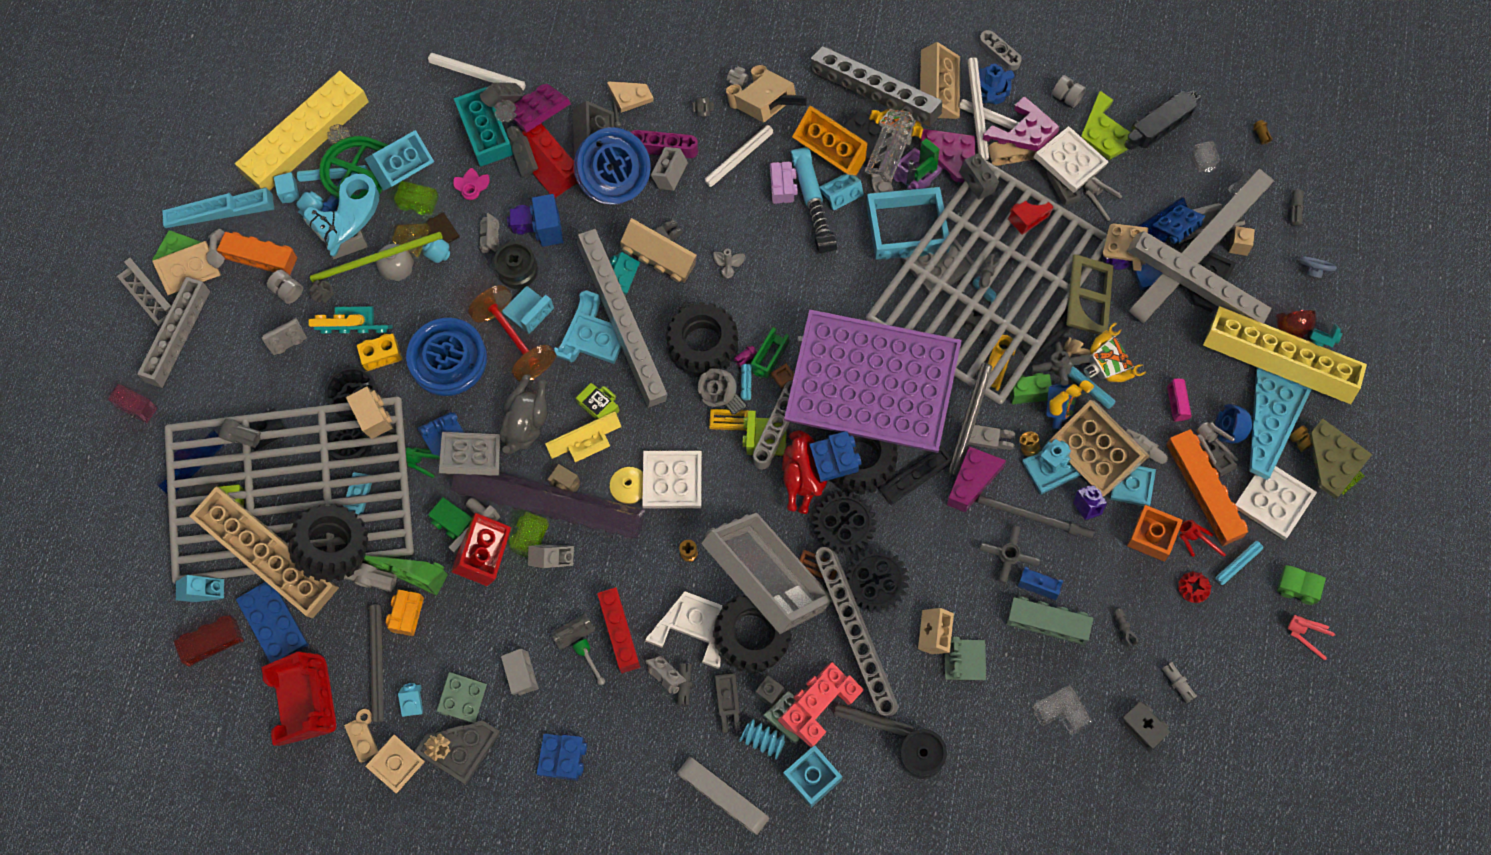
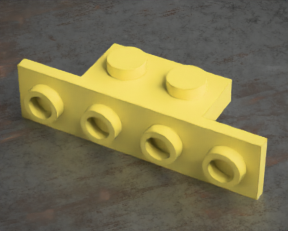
M612 412L549 441L545 445L552 459L570 451L574 461L577 462L610 447L605 434L620 428L621 424L616 412Z

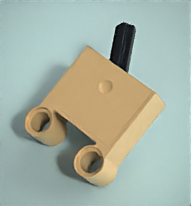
M758 65L751 69L753 83L743 91L741 86L737 84L726 88L731 108L739 109L763 123L786 105L806 106L807 104L806 96L796 95L794 83L767 70L763 65Z

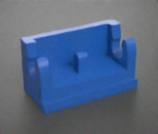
M1025 566L1018 587L1056 601L1064 580L1051 578L1032 571Z

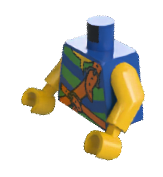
M1084 380L1080 383L1079 387L1075 384L1063 386L1061 383L1049 386L1046 415L1053 417V428L1061 429L1064 426L1065 419L1073 416L1076 398L1081 395L1082 390L1089 393L1094 388L1091 382Z

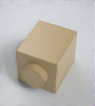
M1236 226L1230 236L1229 253L1248 256L1253 247L1255 229Z

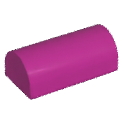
M1173 379L1167 386L1174 422L1185 421L1192 417L1185 380Z

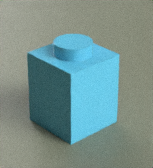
M291 172L274 176L277 195L282 204L292 203L300 199L297 182Z

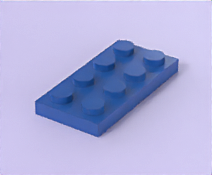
M266 581L236 599L270 663L296 653L309 645L281 594Z

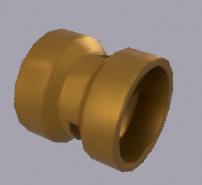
M1304 425L1289 436V439L1298 445L1297 448L1301 452L1312 446L1310 434Z

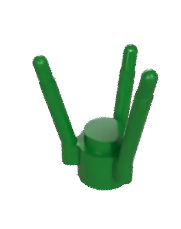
M406 447L407 467L414 468L434 478V474L419 467L416 463H420L422 457L440 459V456L432 454L430 449Z

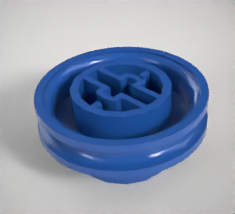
M610 127L594 132L580 144L575 154L574 174L583 192L599 203L615 205L633 199L644 189L650 176V158L644 144L634 134L621 128ZM597 141L601 142V147L596 145ZM609 164H612L614 167L611 171L607 169Z
M440 318L425 324L413 335L407 347L406 361L409 371L421 388L435 395L452 396L465 392L479 381L486 368L487 352L480 334L472 325L456 318Z

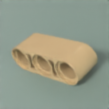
M994 142L988 146L992 164L995 166L1034 160V155L1037 152L1015 147V144L1012 143L1004 145Z

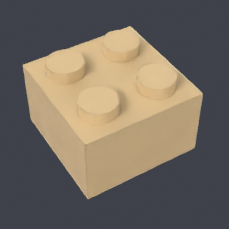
M365 387L346 397L362 431L371 439L393 429L390 424L392 418L388 411H385L382 407L384 402L375 390L371 391L368 387Z

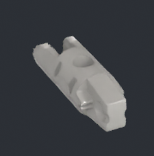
M1127 429L1126 433L1149 455L1148 460L1151 458L1160 464L1167 462L1168 457L1166 453L1164 454L1158 448L1159 445L1150 441L1144 435Z

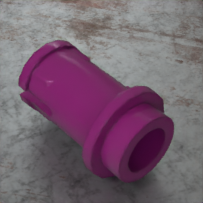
M747 346L743 352L734 357V361H737L735 364L738 367L755 358L758 352L754 346Z

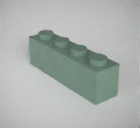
M1018 596L1017 598L1014 597L1011 602L1006 625L1086 645L1089 641L1093 617H1089L1085 612L1074 613L1065 607L1054 608L1050 607L1048 603L1041 601L1034 603L1030 602L1026 597Z

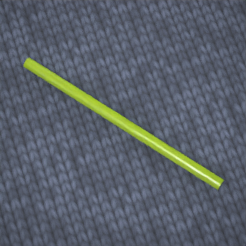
M437 232L310 275V280L312 282L319 281L442 239V234Z

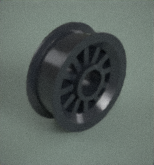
M361 428L329 431L327 435L328 443L370 438ZM372 445L328 451L335 460L361 458L369 455Z

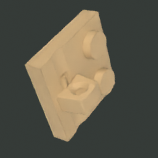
M393 735L365 767L397 794L425 761L396 735Z

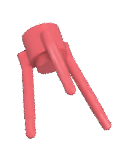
M1294 615L1288 626V629L1292 631L1290 635L1300 640L1320 658L1326 660V656L1299 634H1305L1307 628L1330 636L1335 634L1326 630L1329 629L1327 625Z

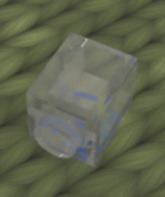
M1209 141L1195 145L1192 156L1198 172H1210L1216 169L1220 157L1214 142Z

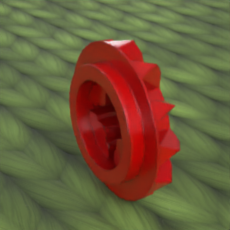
M1194 571L1185 573L1179 581V592L1189 602H1203L1211 594L1212 585H1210L1209 579L1202 573ZM1196 581H1198V587L1200 589H1197L1196 591H1194V593H1192L1193 586H1191L1190 584H1194Z

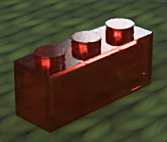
M226 615L219 617L216 622L210 625L200 626L195 632L181 635L179 639L174 641L181 663L189 667L243 642L244 639L236 619Z

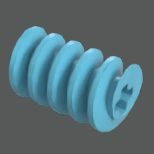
M753 719L747 724L739 742L746 738L745 745H749L753 741L754 749L761 745L760 752L763 753L768 749V756L775 752V759L777 760L785 744V734H782L779 738L777 737V730L769 734V726L763 731L762 723L755 727V720Z

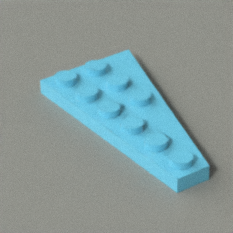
M1256 367L1249 471L1268 480L1312 389Z

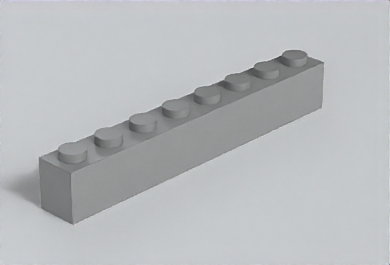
M1145 231L1136 234L1127 249V252L1218 307H1223L1263 324L1272 309Z

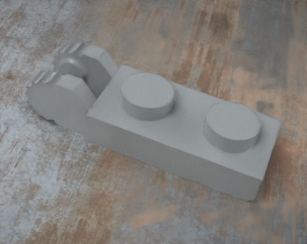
M974 425L968 445L1011 450L1014 444L1007 441H999V437L1013 439L1015 438V433L1008 430Z

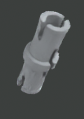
M1173 662L1162 668V671L1173 683L1171 686L1178 690L1186 703L1197 697L1186 682V677H1182Z

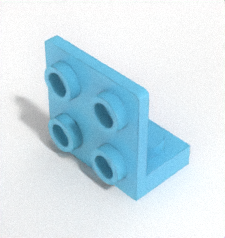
M526 286L502 312L516 325L530 334L554 309L551 298L547 295L542 298Z

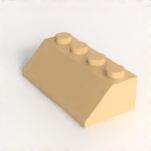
M936 42L921 50L920 90L942 100V114L938 118L957 119L960 118V56Z
M631 218L620 242L622 250L629 255H636L638 260L644 264L650 263L655 266L654 269L658 272H666L671 275L670 278L674 281L685 283L696 264L697 255Z

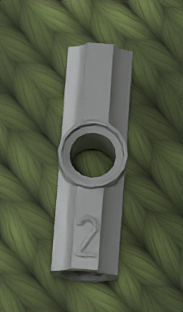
M362 563L361 567L354 571L353 575L350 577L345 575L344 579L353 581L362 587H375L392 592L396 585L397 576Z

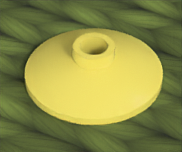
M624 467L615 472L610 480L612 496L624 504H633L643 498V472L635 467ZM628 480L632 482L629 486L625 485V482Z

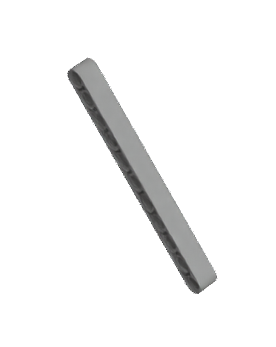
M1259 169L1181 254L1199 264L1269 188L1274 180ZM1163 273L1133 305L1129 312L1144 324L1180 283Z

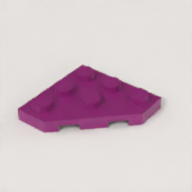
M923 129L922 137L920 138V148L921 142L927 138L940 149L938 165L942 169L945 168L955 182L964 183L965 179L959 171L963 161L975 155V136Z

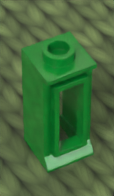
M772 327L751 363V370L754 375L760 378H769L776 363L790 343L788 334H785L784 338L776 335V328ZM774 343L779 348L768 367L765 368L761 366V363Z

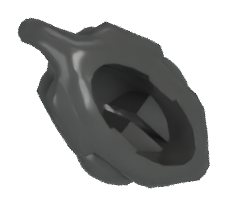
M525 374L516 389L505 400L503 406L505 415L500 425V440L506 444L502 449L505 455H512L520 449H528L540 436L541 432L539 429L547 418L545 380L538 381V392H524L528 382L531 380V376Z

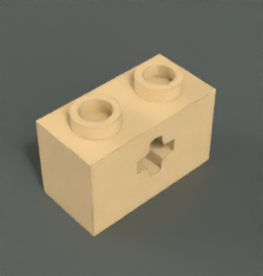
M942 608L922 610L919 650L929 654L950 653L954 613Z

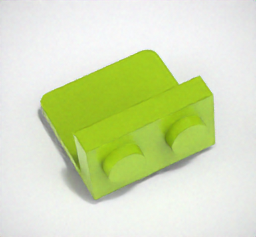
M748 411V417H744V429H747V435H743V447H746L747 455H753L769 418H756V411ZM776 422L773 424V426L778 428L781 427L782 424ZM786 431L774 456H783ZM767 439L765 442L767 444H773L775 441L773 439Z

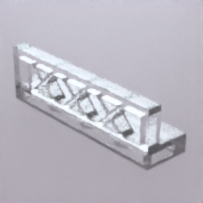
M889 111L865 169L867 174L880 175L884 182L891 183L912 132V127L915 124V120L909 111ZM893 117H900L898 121L893 124L891 123ZM893 130V135L885 139L886 134ZM887 145V150L879 154L880 149ZM881 161L879 169L873 168L874 164Z

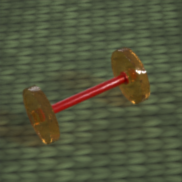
M503 285L491 287L473 300L469 306L468 313L472 320L477 323L486 322L494 317L498 320L523 354L513 366V376L520 382L523 375L529 374L532 380L551 366L556 357L555 351L549 345H540L529 351L501 313L511 301V292Z

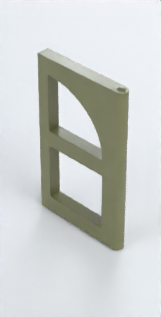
M1077 254L1073 255L1067 326L1099 335L1108 330L1113 265ZM1082 266L1105 273L1103 294L1080 287ZM1079 297L1102 303L1101 325L1092 321L1085 314Z

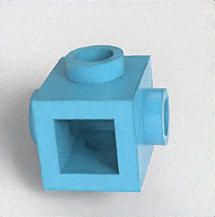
M1055 439L1052 443L1048 442L1042 449L1043 454L1040 456V462L1056 473L1061 466L1065 467L1071 460V450L1067 443Z

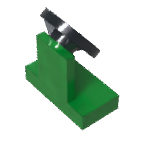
M927 138L921 142L920 165L916 168L913 160L909 161L907 186H910L914 179L918 182L928 172L932 174L937 170L940 149Z

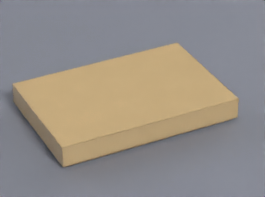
M206 241L153 261L167 295L178 292L186 277L204 282L221 275L218 268H214L207 262L209 246Z

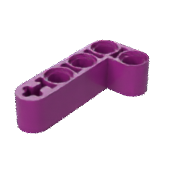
M644 130L631 131L644 144L648 154L661 155L665 147L680 148L685 158H694L698 155V141L692 135Z

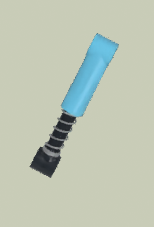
M803 147L791 150V159L794 168H796L806 206L811 209L810 215L813 216V226L816 228L815 243L819 254L837 250V243L834 233L830 232L825 222L827 219L824 218L825 212L822 211V205L820 204L823 198L812 164L810 149Z

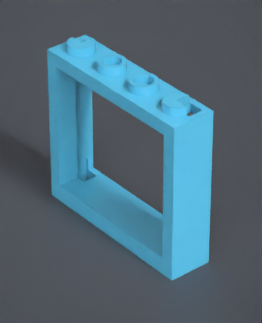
M940 187L867 194L866 206L876 260H888L898 257L907 258L921 242L882 244L876 209L936 204L939 217L944 210ZM946 220L940 227L942 239L931 240L920 256H926L928 253L935 254L949 235Z

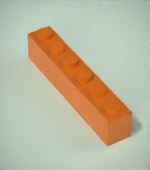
M1190 429L1171 437L1166 446L1220 544L1225 546L1243 538L1248 533L1247 524L1237 513L1238 508L1234 502H1231L1227 488L1218 479V472L1215 468H1212L1208 454L1200 446L1198 436L1193 434Z

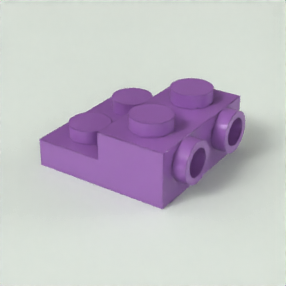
M916 148L912 149L895 163L891 173L895 181L903 182L906 185L909 161L913 160L916 168L920 165L919 150ZM937 165V170L934 173L928 172L918 182L914 179L910 186H908V189L928 188L931 181L943 169Z

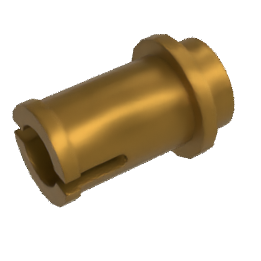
M1260 120L1253 124V130L1257 132L1262 145L1273 140L1266 127L1267 122Z

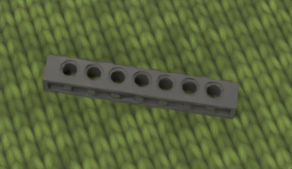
M824 46L810 58L811 72L927 126H931L942 114V100Z

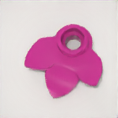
M470 168L463 178L454 177L453 183L456 190L462 192L465 199L474 200L481 191L488 187L490 178L488 174L479 177L477 172Z

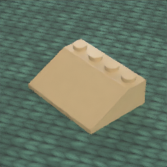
M1090 400L1049 440L1051 443L1055 439L1058 441L1062 440L1069 445L1071 450V460L1069 462L1092 486L1094 485L1101 491L1103 497L1149 457L1094 400Z

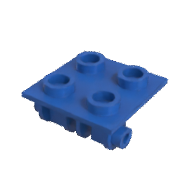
M1179 205L1164 217H1161L1152 226L1172 236L1170 241L1175 244L1181 242L1189 234L1200 228L1205 215Z
M449 412L417 428L432 454L440 456L442 432L464 433L457 421L458 418L455 412Z

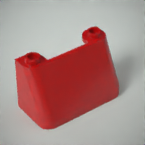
M296 652L261 667L264 683L270 687H275L281 725L272 728L271 739L274 746H282L335 731V711L327 663L323 656Z

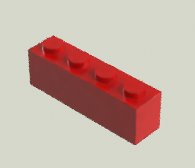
M617 587L597 593L621 673L641 668Z

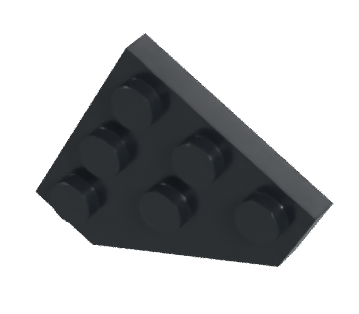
M1183 241L1178 252L1182 253L1190 243ZM1209 252L1199 264L1228 281L1236 262ZM1188 289L1194 305L1210 312L1213 311L1215 304Z

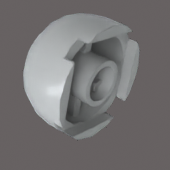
M388 244L379 252L399 246V244ZM408 250L376 261V267L380 275L386 280L395 281L403 280L409 276L414 264V260Z
M709 369V371L701 375L698 382V392L703 397L702 401L708 406L720 407L726 405L736 394L737 385L734 377L723 369Z

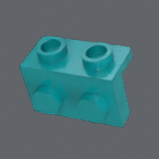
M620 252L611 257L610 264L624 295H626L640 262Z
M1336 324L1333 325L1330 334L1312 327L1308 333L1312 343L1321 347L1324 344L1333 347L1335 343H1339L1342 337L1341 329Z

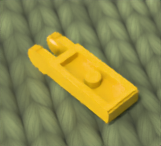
M360 314L349 315L347 318H345V315H333V318H326V315H315L314 319H309V326H357L364 324L365 317Z

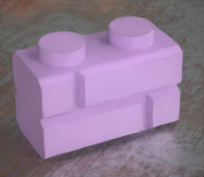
M792 162L771 163L772 202L774 204L794 202V195H798L797 184H793V179H796V168H792Z

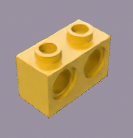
M384 334L380 338L365 340L357 344L361 363L366 371L402 361L398 342L393 334ZM392 346L389 350H385L386 347ZM369 352H373L372 355L367 356Z

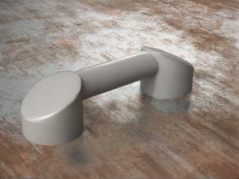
M221 229L215 230L208 236L210 241L207 262L214 268H219L225 260V257L217 252V244L221 242L225 233Z

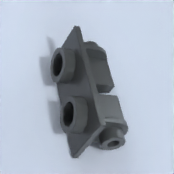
M584 614L551 632V635L559 650L594 632L595 629L588 616Z

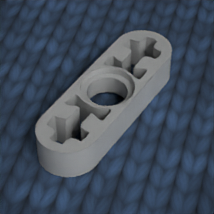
M986 30L981 33L979 41L981 47L1007 69L1017 70L1020 67V54L994 32ZM1001 47L1005 52L998 53L995 49Z

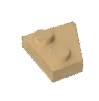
M607 82V87L621 113L653 102V96L646 84Z

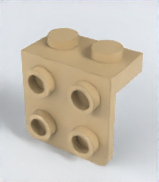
M1111 224L1103 256L1133 261V270L1141 271L1142 265L1146 263L1127 252V249L1134 236L1143 231L1148 233V228Z

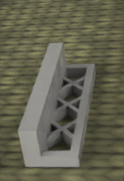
M128 258L124 263L129 268L117 277L154 322L161 327L166 316L158 320L156 318L157 312L166 311L168 314L171 305L133 260ZM131 273H134V282H126L124 280ZM137 286L145 287L144 294H136ZM147 298L156 299L155 305L146 306Z

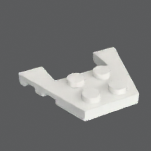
M684 592L647 636L645 642L662 648L669 629H673L709 643L702 663L719 669L721 660L718 655L719 650L715 649L713 630L722 605Z

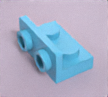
M844 174L819 187L821 194L830 201V206L833 210L864 195L861 180L855 175Z

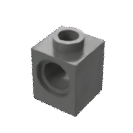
M767 676L755 691L756 697L769 707H772L784 694V687Z

